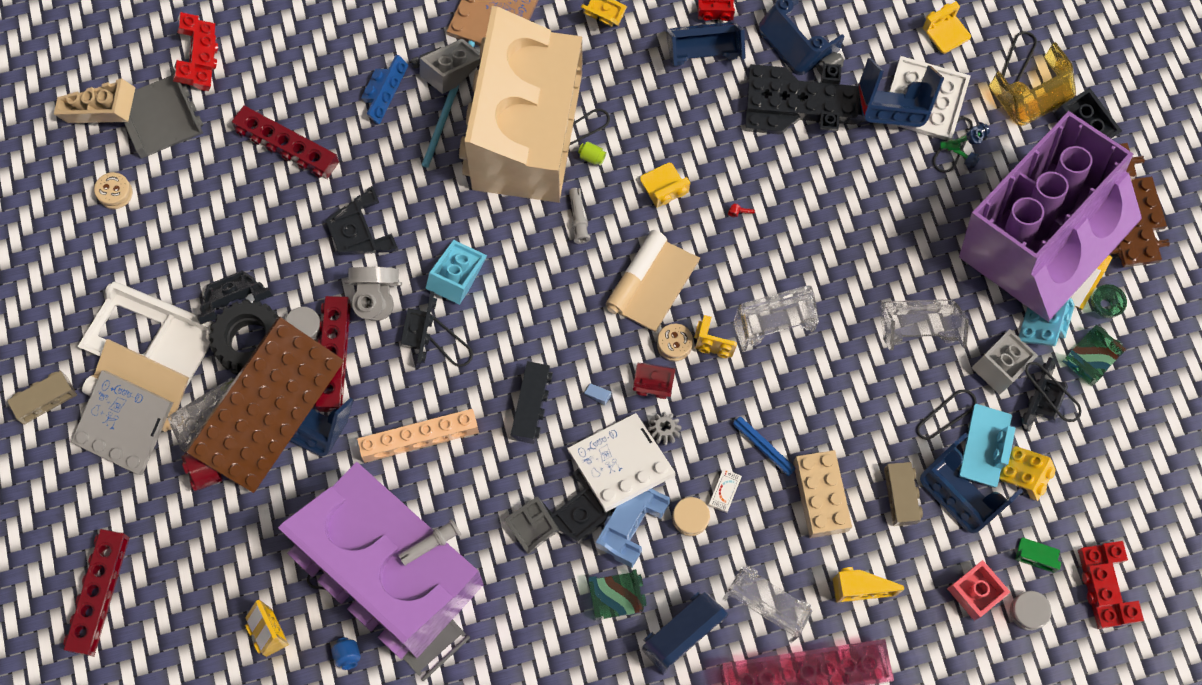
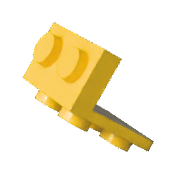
M590 0L588 6L582 4L581 8L584 9L583 13L596 20L597 17H600V21L612 27L613 24L619 26L627 6L615 0Z
M956 1L952 4L944 5L937 12L933 11L928 14L922 28L943 54L955 49L971 38L970 33L956 17L960 8Z
M670 162L640 177L642 185L656 208L689 193L690 181L687 177L681 179L674 165Z
M704 315L703 321H698L694 338H697L695 349H699L700 352L705 354L715 353L721 358L733 357L737 343L707 335L712 317Z
M1015 446L1010 453L1008 465L1001 469L999 479L1026 489L1030 499L1038 501L1040 496L1046 492L1047 483L1054 477L1055 467L1050 457Z

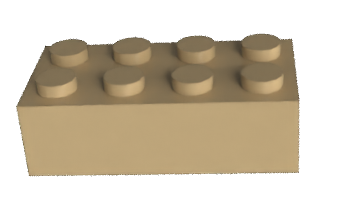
M835 450L796 456L793 464L796 468L795 473L809 538L849 532L852 528V523Z

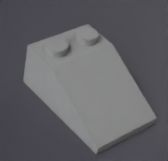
M460 39L421 57L420 76L442 94L456 88L480 65V52L465 40Z
M1009 329L971 368L1000 395L1023 373L1026 365L1033 362L1038 355Z

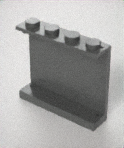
M173 66L171 67V76L136 89L134 92L129 120L124 123L141 159L203 134L200 127L203 126V122L200 116H196L194 113L197 109L193 100L190 102L188 100V97L191 95L187 87H183L181 83L173 81L175 75Z

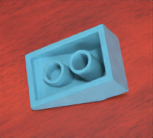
M453 240L430 271L426 289L460 305L471 288L487 255Z

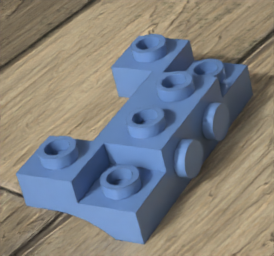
M651 488L615 507L612 516L609 515L605 521V527L596 541V548L613 555L615 560L633 568L642 552V547L631 542V538L646 513L660 519L662 518L670 504V497Z

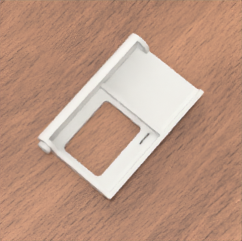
M116 281L109 284L105 291L107 299L78 347L101 356L106 339L98 335L116 306L123 307L161 323V327L148 349L141 355L188 376V386L210 347L209 333H212L210 326L211 323L215 322L209 321L200 325L197 319L198 315Z

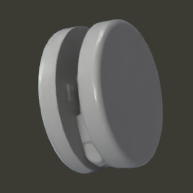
M295 308L285 318L287 322L314 340H317L321 334V320L318 314L311 308Z
M1023 592L1011 602V618L1021 629L1028 631L1037 630L1045 626L1051 618V605L1047 598L1039 592Z

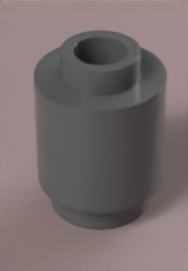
M832 52L819 60V63L816 65L817 71L822 75L823 63L838 64L842 68L844 59L840 53Z

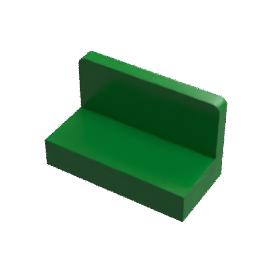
M1026 538L1020 539L1015 557L1016 561L1051 573L1060 570L1062 563L1058 561L1059 549Z

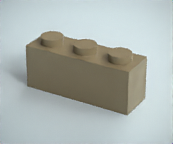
M60 370L59 372L51 373L48 378L41 382L33 383L25 391L15 393L7 402L16 419L25 425L77 396V393L68 377Z
M911 462L887 464L884 472L893 526L918 524L923 517L922 507L918 505L920 494L918 487H915V468H912Z

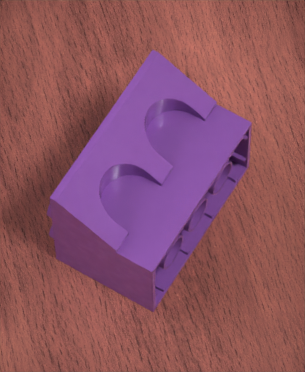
M1068 111L972 212L959 258L1049 322L1141 220L1142 217L1130 175L1126 172L1134 154Z
M358 462L332 487L328 488L278 527L294 544L287 554L312 578L319 570H322L324 574L317 582L340 604H343L350 596L354 602L347 610L371 632L380 624L385 630L378 638L400 659L408 652L418 658L484 586L479 571L447 542L446 545L436 546L405 566L398 554L433 534L434 530Z

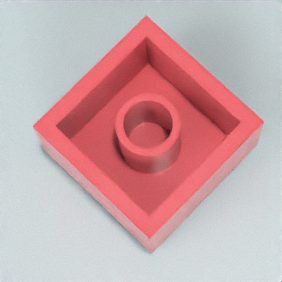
M983 560L947 588L974 621L982 617L1010 593L1008 588Z

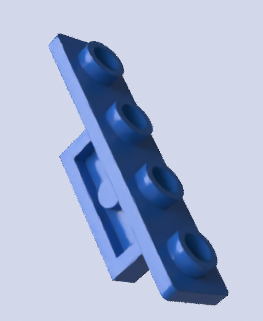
M395 55L389 69H375L361 97L365 103H372L367 115L376 124L381 123L408 68V64L400 55Z

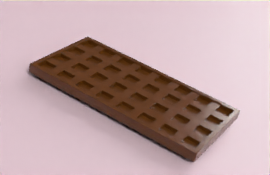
M278 316L185 451L254 493L344 360Z

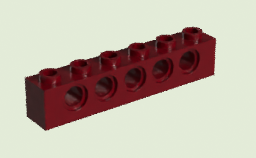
M243 105L232 120L234 131L242 137L244 135L247 136L253 143L257 145L262 144L268 151L272 153L277 152L283 159L287 161L292 160L297 166L304 170L307 168L319 178L323 177L328 180L339 164L337 154ZM316 158L319 159V160L316 161V162H312L313 159H316Z
M325 296V303L321 305V313L324 314L323 321H320L322 339H319L318 343L330 351H336V355L343 359L344 362L325 388L326 390L331 387L333 391L330 394H324L323 391L314 406H316L319 412H331L343 405L351 312L349 297ZM339 315L337 320H330L332 316ZM332 333H338L337 337L329 338Z
M100 529L99 534L96 535L94 552L88 559L89 568L82 579L83 588L81 594L76 599L77 608L75 614L70 619V631L64 638L63 645L65 646V651L95 657L130 537L126 534ZM111 548V553L104 557L105 550ZM101 568H105V573L98 577V571ZM98 587L99 593L92 597V591ZM89 608H93L92 615L86 617V611ZM86 628L87 633L81 638L80 631Z

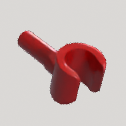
M733 204L729 208L728 215L738 217L739 212L754 214L755 209L741 208L740 205Z

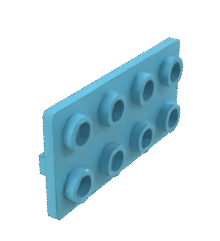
M1072 298L1063 305L1049 322L1027 307L1019 333L1021 341L1030 344L1056 346L1058 338H1066L1075 307Z
M979 404L973 406L959 477L994 488L998 486L1001 469L1009 463L1016 429L1010 426L1011 414Z

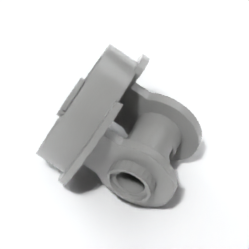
M386 267L348 268V280L344 281V284L357 286V292L352 300L354 312L361 318L377 321L386 319L393 311L394 302L390 294V287L402 286V282H399V269Z

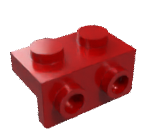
M698 0V19L705 21H729L734 19V0Z

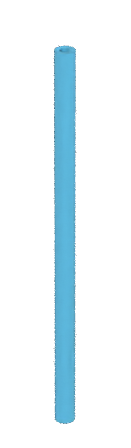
M468 41V44L474 47L475 42ZM459 85L449 91L422 162L423 167L428 168Z

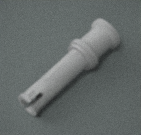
M572 188L569 190L573 214L572 228L575 232L574 242L584 244L590 241V236L587 232L588 222L584 217L581 189Z
M450 519L448 524L440 529H434L432 535L398 555L406 566L436 546H444L448 540L462 534L453 519Z

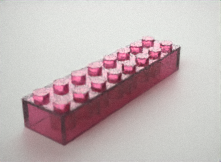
M885 639L722 663L720 666L723 685H881L894 681Z

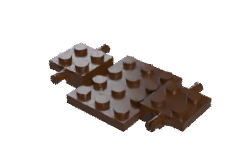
M1128 143L1120 144L1130 151ZM1144 156L1132 157L1126 170L1130 175L1142 218L1111 252V254H1118L1123 268L1160 263L1162 258L1159 248L1170 246L1169 239L1157 240L1154 234L1155 230L1165 229L1167 224L1153 177L1136 178L1137 173L1134 165L1144 163Z

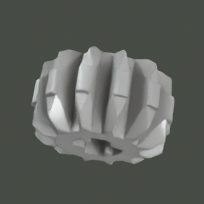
M662 412V417L655 414V420L651 419L649 422L651 426L648 427V431L652 432L651 436L653 439L657 437V444L663 440V444L666 446L668 440L674 443L675 438L680 437L678 431L681 430V426L677 425L679 419L672 420V413L669 417H666V412ZM664 426H667L668 429L665 432L661 430Z

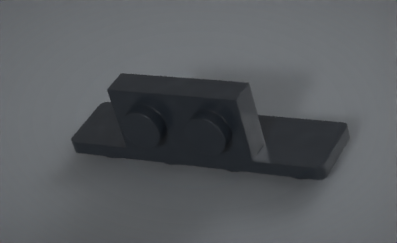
M433 291L430 293L427 312L407 309L400 346L419 350L416 368H420V364L425 363L427 352H424L423 349L424 345L429 343L430 334L427 333V329L432 327L434 318L430 313L431 309H435L437 298H434L435 292Z
M1049 357L1047 363L1043 364V367L1051 375L1055 369V362L1052 357ZM1041 370V378L1037 379L1036 383L1059 411L1065 393ZM1059 382L1066 390L1068 389L1067 383ZM1036 387L1034 396H1031L1029 399L1028 411L1022 417V424L1028 432H1030L1036 416L1056 420L1057 417L1055 410Z

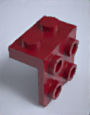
M637 362L632 390L636 391L638 395L647 396L650 393L655 394L656 398L667 399V397L672 395L676 368Z

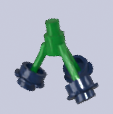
M979 122V124L967 131L966 136L941 142V149L953 150L954 153L966 159L964 164L968 166L967 169L970 166L974 168L980 160L977 157L979 154L971 152L968 156L960 150V143L968 141L970 144H980L983 138H988L990 133L989 126Z

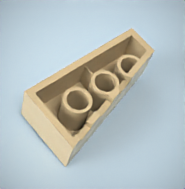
M121 78L117 79L115 83L110 84L107 82L95 89L90 87L81 93L77 91L57 97L54 115L67 123L128 122L135 87Z

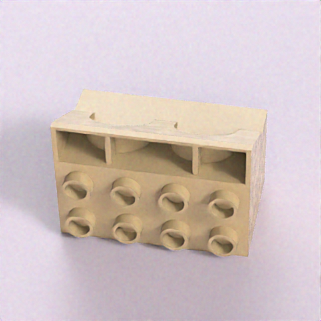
M492 6L486 38H482L480 45V68L475 71L473 80V102L469 103L467 109L466 136H462L459 158L463 159L462 175L470 176L472 190L560 203L582 78V36L554 33L543 26L500 7Z

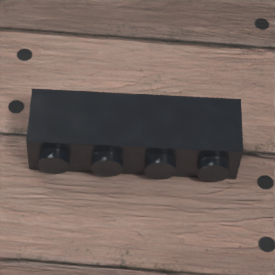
M527 361L510 434L511 440L534 444L535 438L539 439L541 427H538L539 420H543L545 409L542 408L543 402H547L549 390H546L548 383L551 384L553 372H550V365Z

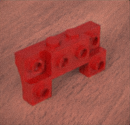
M180 12L177 33L192 37L190 39L189 62L176 60L173 81L194 86L199 90L209 91L211 88L212 70L216 69L217 59L214 58L218 50V43H215V23L199 20L197 15Z
M1117 541L1080 548L1078 554L1083 569L1082 579L1084 584L1087 585V599L1089 604L1092 605L1097 629L1143 622L1144 618L1139 601L1123 603L1113 564L1128 561L1124 542Z

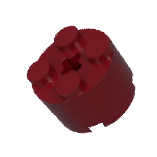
M184 453L181 456L184 471L190 475V483L194 491L222 482L220 472L217 473L215 469L188 453Z

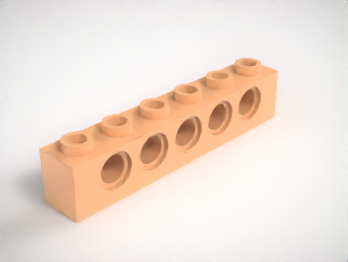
M469 409L357 438L361 457L364 463L478 434L479 430L474 411Z

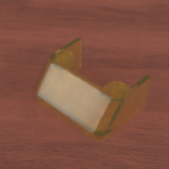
M1056 42L1052 43L1044 57L1056 73V77L1029 90L1026 84L1022 82H1015L1009 85L1000 71H998L989 85L993 94L1017 125L1025 126L1059 108L1076 95L1073 65Z

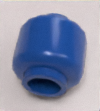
M347 637L338 639L331 649L335 665L338 668H342V670L355 668L361 659L357 642Z

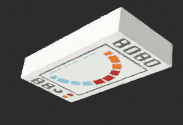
M723 469L708 506L727 513L742 476Z

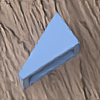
M591 383L584 393L604 406L611 397V391Z

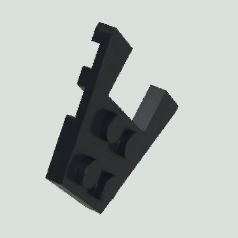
M373 186L369 187L361 196H357L347 207L344 206L326 220L339 255L399 251L392 233L375 240L371 236L361 210L379 203Z
M242 270L207 284L203 296L204 304L200 306L201 314H198L197 319L200 325L217 318L215 308L219 306H227L230 302L244 299L249 294L253 295L255 302H259L271 297V291L268 287L265 288L261 282H256L252 276Z
M578 468L573 472V476L584 489L554 513L545 504L544 506L559 528V533L579 544L605 523L608 513L604 511Z

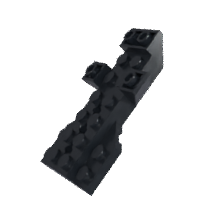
M823 63L820 83L799 81L786 67L750 64L745 123V131L782 134L788 127L799 120L816 121L821 130L838 131L839 124L855 125L867 120L862 116L858 86L840 84L841 65Z

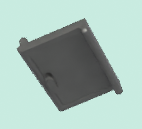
M452 619L418 658L408 652L403 659L420 676L422 674L421 670L460 635L464 637L466 633ZM467 635L461 642H459L445 657H443L429 672H427L421 678V680L425 681L432 673H434L448 658H450L464 643H466L470 639V636Z

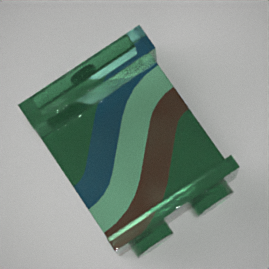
M1096 324L1062 362L1089 385L1093 386L1127 349L1123 347L1120 341L1112 338L1104 328Z
M633 569L632 573L604 578L588 577L595 621L642 613L644 606H647L645 594H641L640 586H643L641 574L637 575L636 569Z

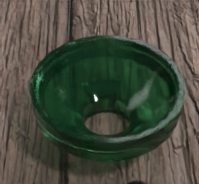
M1105 284L1094 291L1091 297V304L1095 312L1100 316L1115 318L1125 311L1127 297L1119 287ZM1101 301H1108L1111 305L1110 309H1104L1101 306Z

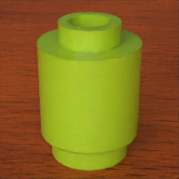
M588 141L585 144L582 143L578 151L581 159L600 166L607 152L603 151V148Z

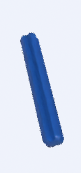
M738 417L734 421L733 425L787 476H790L795 471V466L742 417Z

